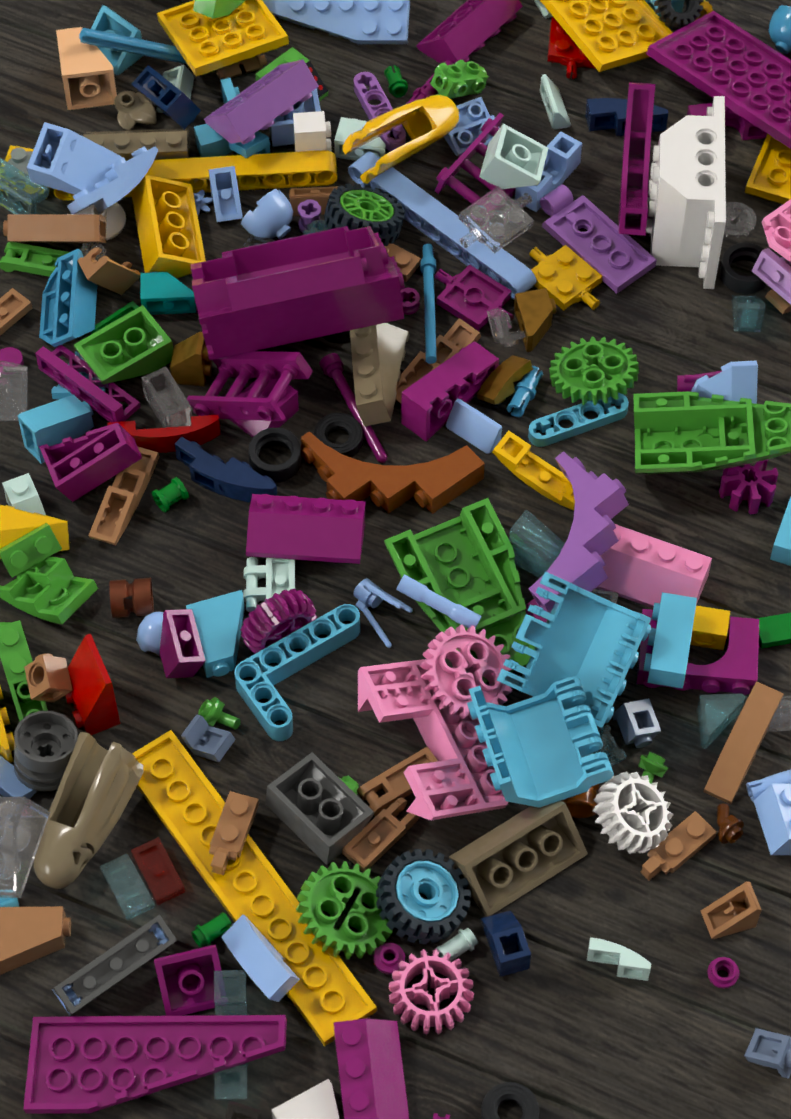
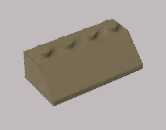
M189 128L86 132L83 137L122 156V158L124 157L126 161L133 158L131 153L144 146L147 150L154 146L157 147L158 152L154 160L189 158Z
M558 801L540 808L528 807L452 854L449 858L455 862L454 869L460 868L463 872L461 879L467 878L469 883L466 889L470 890L473 900L485 916L489 917L588 855L566 803Z

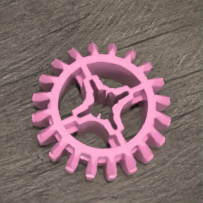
M423 949L421 951V958H417L411 953L409 955V963L401 960L399 963L400 971L394 970L392 973L394 981L389 983V991L392 992L389 995V1002L395 1004L393 1007L395 1015L402 1014L401 1022L403 1024L412 1020L411 1029L413 1031L417 1030L419 1025H421L426 1035L429 1033L430 1027H435L436 1032L440 1034L444 1024L448 1029L452 1030L454 1028L453 1019L462 1022L464 1020L462 1012L468 1013L471 1009L469 1002L474 998V993L470 991L473 988V980L467 979L469 976L467 968L460 969V959L450 962L451 954L449 952L443 958L439 957L437 949L433 951V956H427V952ZM434 972L440 973L446 976L447 978L441 979L434 974ZM423 974V979L419 983L412 984V988L406 989L414 977ZM428 981L430 982V987L434 989V993L436 992L434 1002L432 995L428 994L427 991ZM457 994L449 1006L440 1010L439 1006L443 1000L449 999L450 995ZM422 1004L426 1006L429 1011L419 1009L414 1005Z

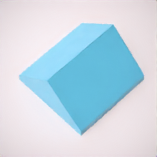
M102 5L91 29L142 39L139 29L105 5ZM97 46L113 65L115 75L121 74L144 56Z

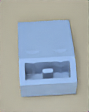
M44 122L27 165L30 182L74 195L85 189L90 193L96 189L94 186L96 183L106 178L104 174L112 169L110 164L121 159L122 156L70 129Z
M771 784L753 802L770 854L791 855V784Z

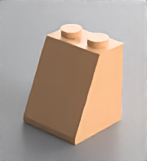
M82 27L56 30L68 110L114 105L117 92L113 65L97 46L80 42L79 34Z

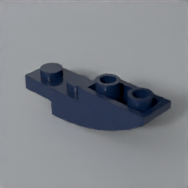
M181 437L175 443L177 460L190 467L191 481L203 488L244 502H251L252 494L277 496V485L270 477L262 476L255 472L248 463L240 462L232 457L225 464L220 457L210 455L198 443L190 442L184 437Z

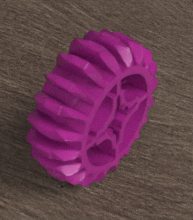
M294 588L289 591L283 590L280 594L274 593L271 598H265L262 604L256 605L257 608L254 611L249 612V617L243 621L244 625L240 629L242 632L241 636L248 649L256 654L316 620V609L310 598L301 590L297 591Z

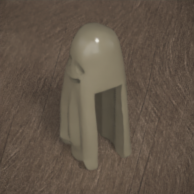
M81 732L78 735L74 750L45 819L34 856L33 867L35 874L44 885L53 889H62L74 882L103 845L120 819L144 772L143 764L139 763L135 756L124 749L121 744L112 742L109 750H106L89 733Z

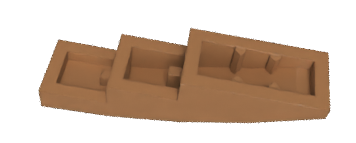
M459 318L444 337L441 334L437 337V361L435 363H427L426 352L420 351L403 371L400 381L396 385L397 395L395 400L401 404L402 391L458 353L462 348L468 346L473 341L477 342L482 337L480 332Z
M138 447L142 459L118 473L113 485L108 486L88 535L89 538L112 545L117 544L147 488L160 457L158 452Z
M756 681L704 788L705 793L728 804H732L783 698V693Z

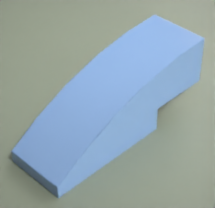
M242 915L222 936L233 956L268 999L279 1002L300 980L283 961L284 957L245 915Z

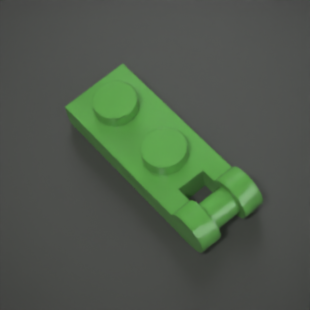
M8 242L4 249L5 256L0 260V269L5 272L16 270L50 277L56 268L57 258L69 252Z

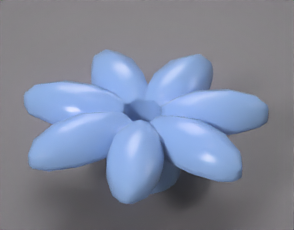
M204 190L194 194L197 216H199L200 210L206 213L210 212L207 204L213 201L211 197L203 198Z

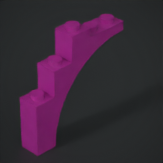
M629 82L622 152L618 216L619 234L646 235L649 159L655 84Z

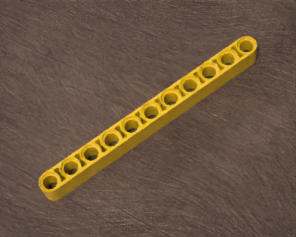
M320 150L254 154L248 158L241 155L154 160L146 173L151 176L192 184L193 193H198L200 190L211 192L209 169L235 166L238 190L331 185L337 180L336 156L333 152ZM54 189V195L58 199L74 200V194ZM134 189L124 197H132Z

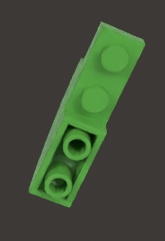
M21 621L0 626V658L19 721L29 714L38 711H48L45 701L31 700L24 667L33 661Z

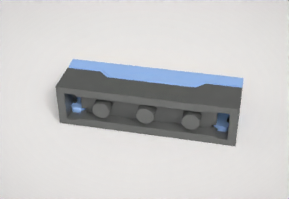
M159 914L55 986L52 990L70 1016L172 945L177 939Z

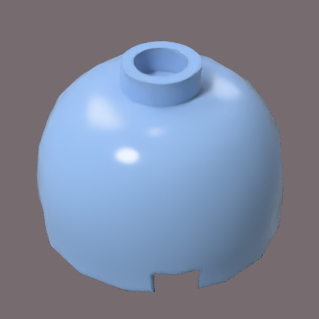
M274 189L256 202L258 205L253 212L249 210L241 221V225L249 234L262 241L272 240L275 237L281 239L291 229L288 225L293 218L292 205L280 190Z

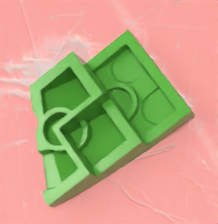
M49 556L16 575L17 578L8 584L0 585V598L30 615L49 622L63 624L98 587L93 579L74 577L64 558Z

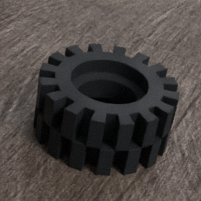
M671 0L654 1V6H658V9L655 10V13L662 15L658 18L661 22L666 20L664 25H672V28H682L694 22L701 15L699 12L703 10V6L700 3L704 1L685 0L686 10L683 13H678L673 9Z

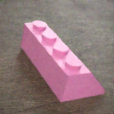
M615 524L616 528L613 531L619 541L600 555L606 564L603 566V569L608 578L597 586V589L650 608L654 607V602L660 603L662 592L697 598L698 602L709 576L711 557Z

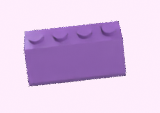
M303 59L280 64L204 118V121L229 143L241 142L246 144L256 137L255 132L271 127L275 123L273 119L280 115L282 117L293 111L295 103L298 101L302 103L312 97L313 94L311 92L319 87Z

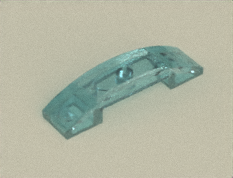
M245 970L214 971L215 1015H247V980ZM248 1062L215 1073V1100L247 1099Z

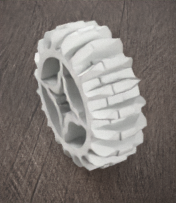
M625 772L613 776L598 790L599 794L594 799L597 805L593 812L599 815L595 823L602 824L603 826L600 834L607 833L610 837L608 844L617 842L618 850L627 849L629 854L635 852L641 854L650 849H655L668 836L667 832L673 826L669 820L674 814L667 810L671 803L664 801L663 796L665 792H659L656 789L658 782L649 783L648 775L640 777L638 772L630 774Z

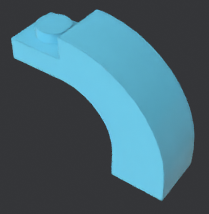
M230 78L220 80L224 104L240 93L238 87H233ZM209 125L194 126L195 141L200 157L225 156L233 151L229 149V142Z

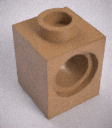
M45 653L38 655L33 662L24 667L31 700L55 702L73 691L66 658L55 657L52 654Z

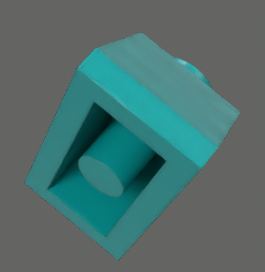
M168 272L140 273L141 306L143 305L151 315L196 313L194 292Z

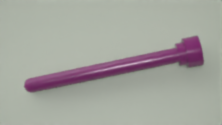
M337 353L326 355L319 362L323 373L335 381L353 417L360 423L363 435L377 461L385 463L388 459L387 454L371 425L364 427L356 407L355 395L342 373L344 364Z

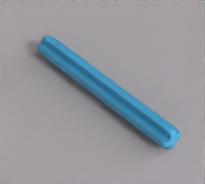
M82 28L79 34L80 42L84 44L187 64L175 46L88 28Z

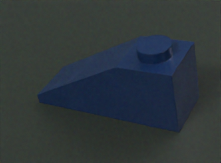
M149 65L132 83L139 92L183 129L191 124L201 111L181 90Z

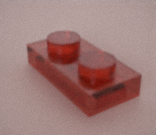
M159 837L131 850L132 856L157 905L185 893V887Z

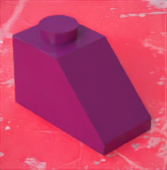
M192 609L165 610L163 613L160 656L166 679L193 677L206 661Z

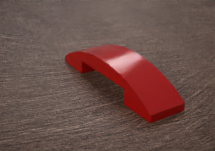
M219 415L191 416V426L138 430L135 421L107 422V426L119 423L134 438L138 447L158 453L176 451L175 443L181 437L202 445L221 435Z

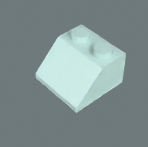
M502 124L488 143L479 177L501 189L538 185L541 181L548 147Z

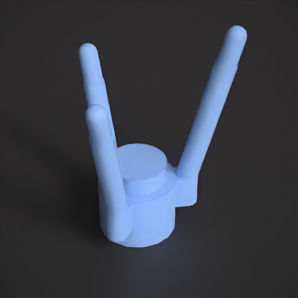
M366 578L354 590L353 595L358 599L356 607L364 613L386 647L391 648V642L368 607L375 608L382 600H385L398 609L402 608L409 613L413 609Z

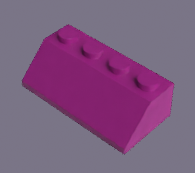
M467 0L419 42L416 47L440 64L446 60L454 64L458 60L467 62L470 59L469 55L485 46L484 41L497 35L501 31L500 27L503 24L514 20L517 17L516 12L523 6L519 0Z
M252 494L248 517L246 556L360 564L365 531V501Z
M357 1019L334 1022L344 1119H409L397 1021Z

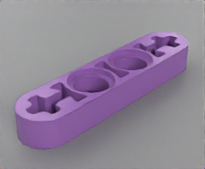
M360 72L354 77V92L369 120L393 110L378 80L372 73ZM372 99L381 101L379 105L375 106L368 102ZM402 124L379 136L389 151H393L406 144V132ZM391 131H393V136H394V138H393V137L390 138V132H391Z

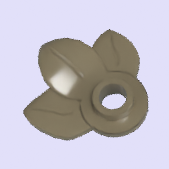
M123 91L115 97L114 104L118 111L117 121L123 129L132 130L136 122L156 124L157 118L154 109L156 105L141 92Z

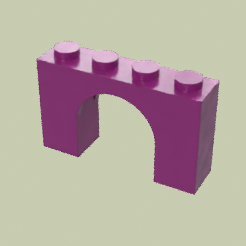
M642 609V614L651 618L649 623L651 628H656L657 621L652 620L653 610ZM730 617L725 655L720 660L708 665H695L688 662L683 689L673 688L677 690L697 689L707 693L731 692L739 696L750 694L756 681H758L759 619ZM648 635L646 640L641 641L639 645L637 684L656 688L664 685L647 683L649 671H643L646 653L652 654L653 646L648 645Z

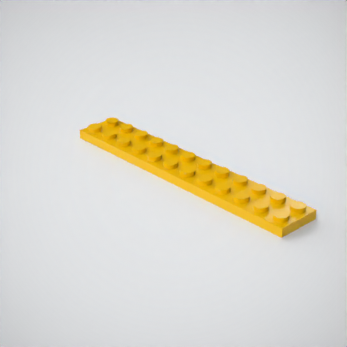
M172 730L132 753L136 760L144 766V772L137 788L233 921L236 922L242 915H245L284 957L283 961L299 977L300 980L286 994L322 1044L326 1046L335 1040L334 1022L366 1019L377 1012L376 1005L339 955L334 957L333 948L329 947L323 952V943L321 941L316 944L311 943L315 937L313 933L304 935L303 932L308 924L298 923L299 918L303 914L296 911L299 901L249 834L240 858L237 857L236 861L229 859L224 875L212 872L211 862L214 855L209 854L210 843L225 802Z

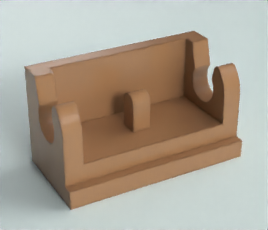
M100 248L92 249L85 257H80L77 260L87 280L120 295L140 278L138 270L130 269L132 266L130 262L119 264L110 260L108 256H103L98 261L95 260V257L102 251Z

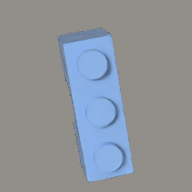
M561 131L547 146L548 152L540 183L515 189V201L535 212L541 208L540 199L560 186L580 164L582 143Z

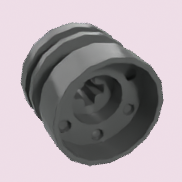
M38 711L27 715L18 723L14 731V772L18 780L26 787L36 791H54L58 789L78 739V731L69 718L54 711Z

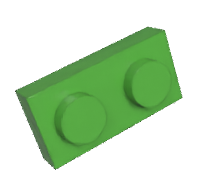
M45 523L1 548L0 558L9 575L13 578L60 551L62 548L50 526Z

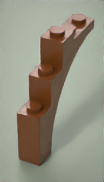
M310 431L301 437V455L308 464L312 463L317 468L320 477L327 482V499L363 501L370 496L374 504L378 507L382 506L388 514L413 496L421 507H426L433 514L484 479L485 463L467 445L450 455L430 462L407 466L379 465L345 456L325 445Z

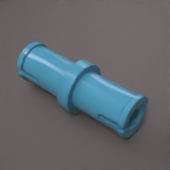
M532 366L533 370L525 374L521 382L516 384L515 394L507 406V411L511 412L512 416H523L529 401L534 399L536 387L543 376L542 370L536 376L540 368Z

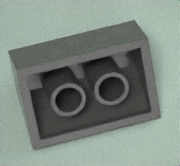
M313 752L267 786L265 805L326 865L342 853V849L363 830L374 815V811Z

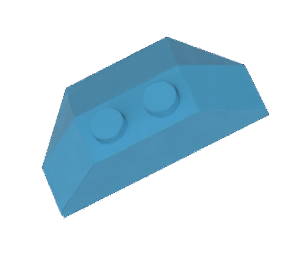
M79 249L57 258L56 268L50 275L42 294L39 337L53 347L62 345L95 330L97 284L87 280L77 260L84 256Z

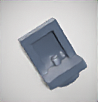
M196 715L181 735L194 755L220 762L236 740L231 732L209 726L201 715Z

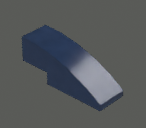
M587 99L585 117L589 132L614 129L616 136H623L625 133L628 99ZM654 105L651 132L666 131L669 114L667 109Z

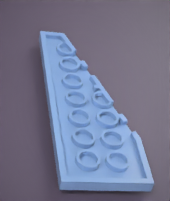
M262 0L270 12L278 16L279 19L313 30H322L328 32L329 35L340 36L356 44H408L410 0Z

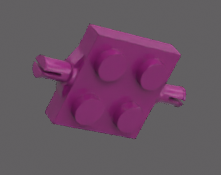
M469 264L461 273L453 277L442 269L436 273L435 279L446 285L445 290L437 297L436 304L479 331L494 317L502 320L507 325L513 320L514 315L502 308L511 298L512 291Z

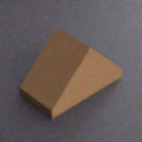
M746 881L702 909L701 913L711 938L717 939L756 927L761 907L751 883Z

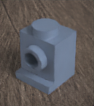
M649 698L623 703L613 713L612 718L617 720L626 745L634 743L636 748L648 746L653 742L652 739L661 732Z

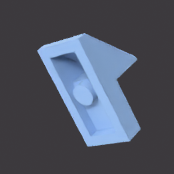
M235 166L209 169L211 196L213 197L216 222L242 219Z

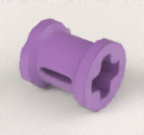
M314 200L301 202L298 206V214L301 217L298 223L300 231L305 234L319 232L322 228V221L319 217L321 206Z

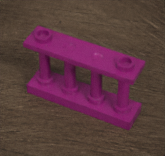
M501 113L493 120L489 118L481 128L482 133L449 169L444 167L436 178L439 181L435 189L437 194L448 185L478 208L477 211L480 215L476 224L483 229L514 196L516 189H501L479 177L481 169L469 161L476 152L485 158L487 146L484 143L491 136L494 137L500 129L498 127L504 116ZM463 168L490 189L494 197L490 201L482 199L456 179L455 175Z
M251 351L214 359L213 362L218 367L219 373L206 395L188 396L186 400L197 416L219 415V419L284 421L286 417L278 407V401L292 379H309L313 370L300 352ZM237 377L225 397L218 396L228 378ZM249 378H258L247 397H238ZM273 378L278 379L268 398H259L269 380Z

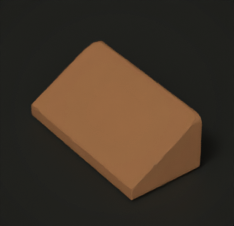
M338 186L289 189L293 216H300L298 214V206L306 200L317 201L321 206L320 215H324L330 193H332L334 188L337 189Z

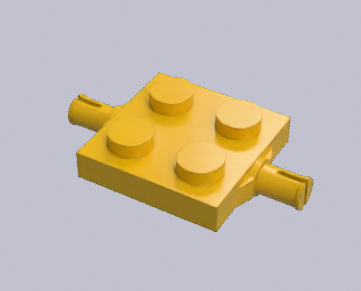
M564 245L549 256H546L537 247L530 251L529 256L539 263L531 269L537 281L534 286L538 289L546 288L549 298H554L555 304L563 311L580 301L585 302L592 310L599 306L600 301L590 293L592 289L602 283L603 276L567 245Z

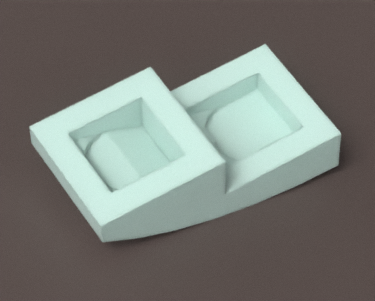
M590 937L587 961L618 965L617 977L648 981L651 963L619 944Z

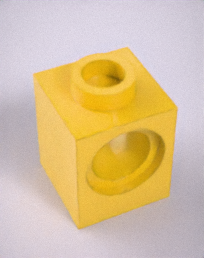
M696 606L690 645L724 650L730 611Z

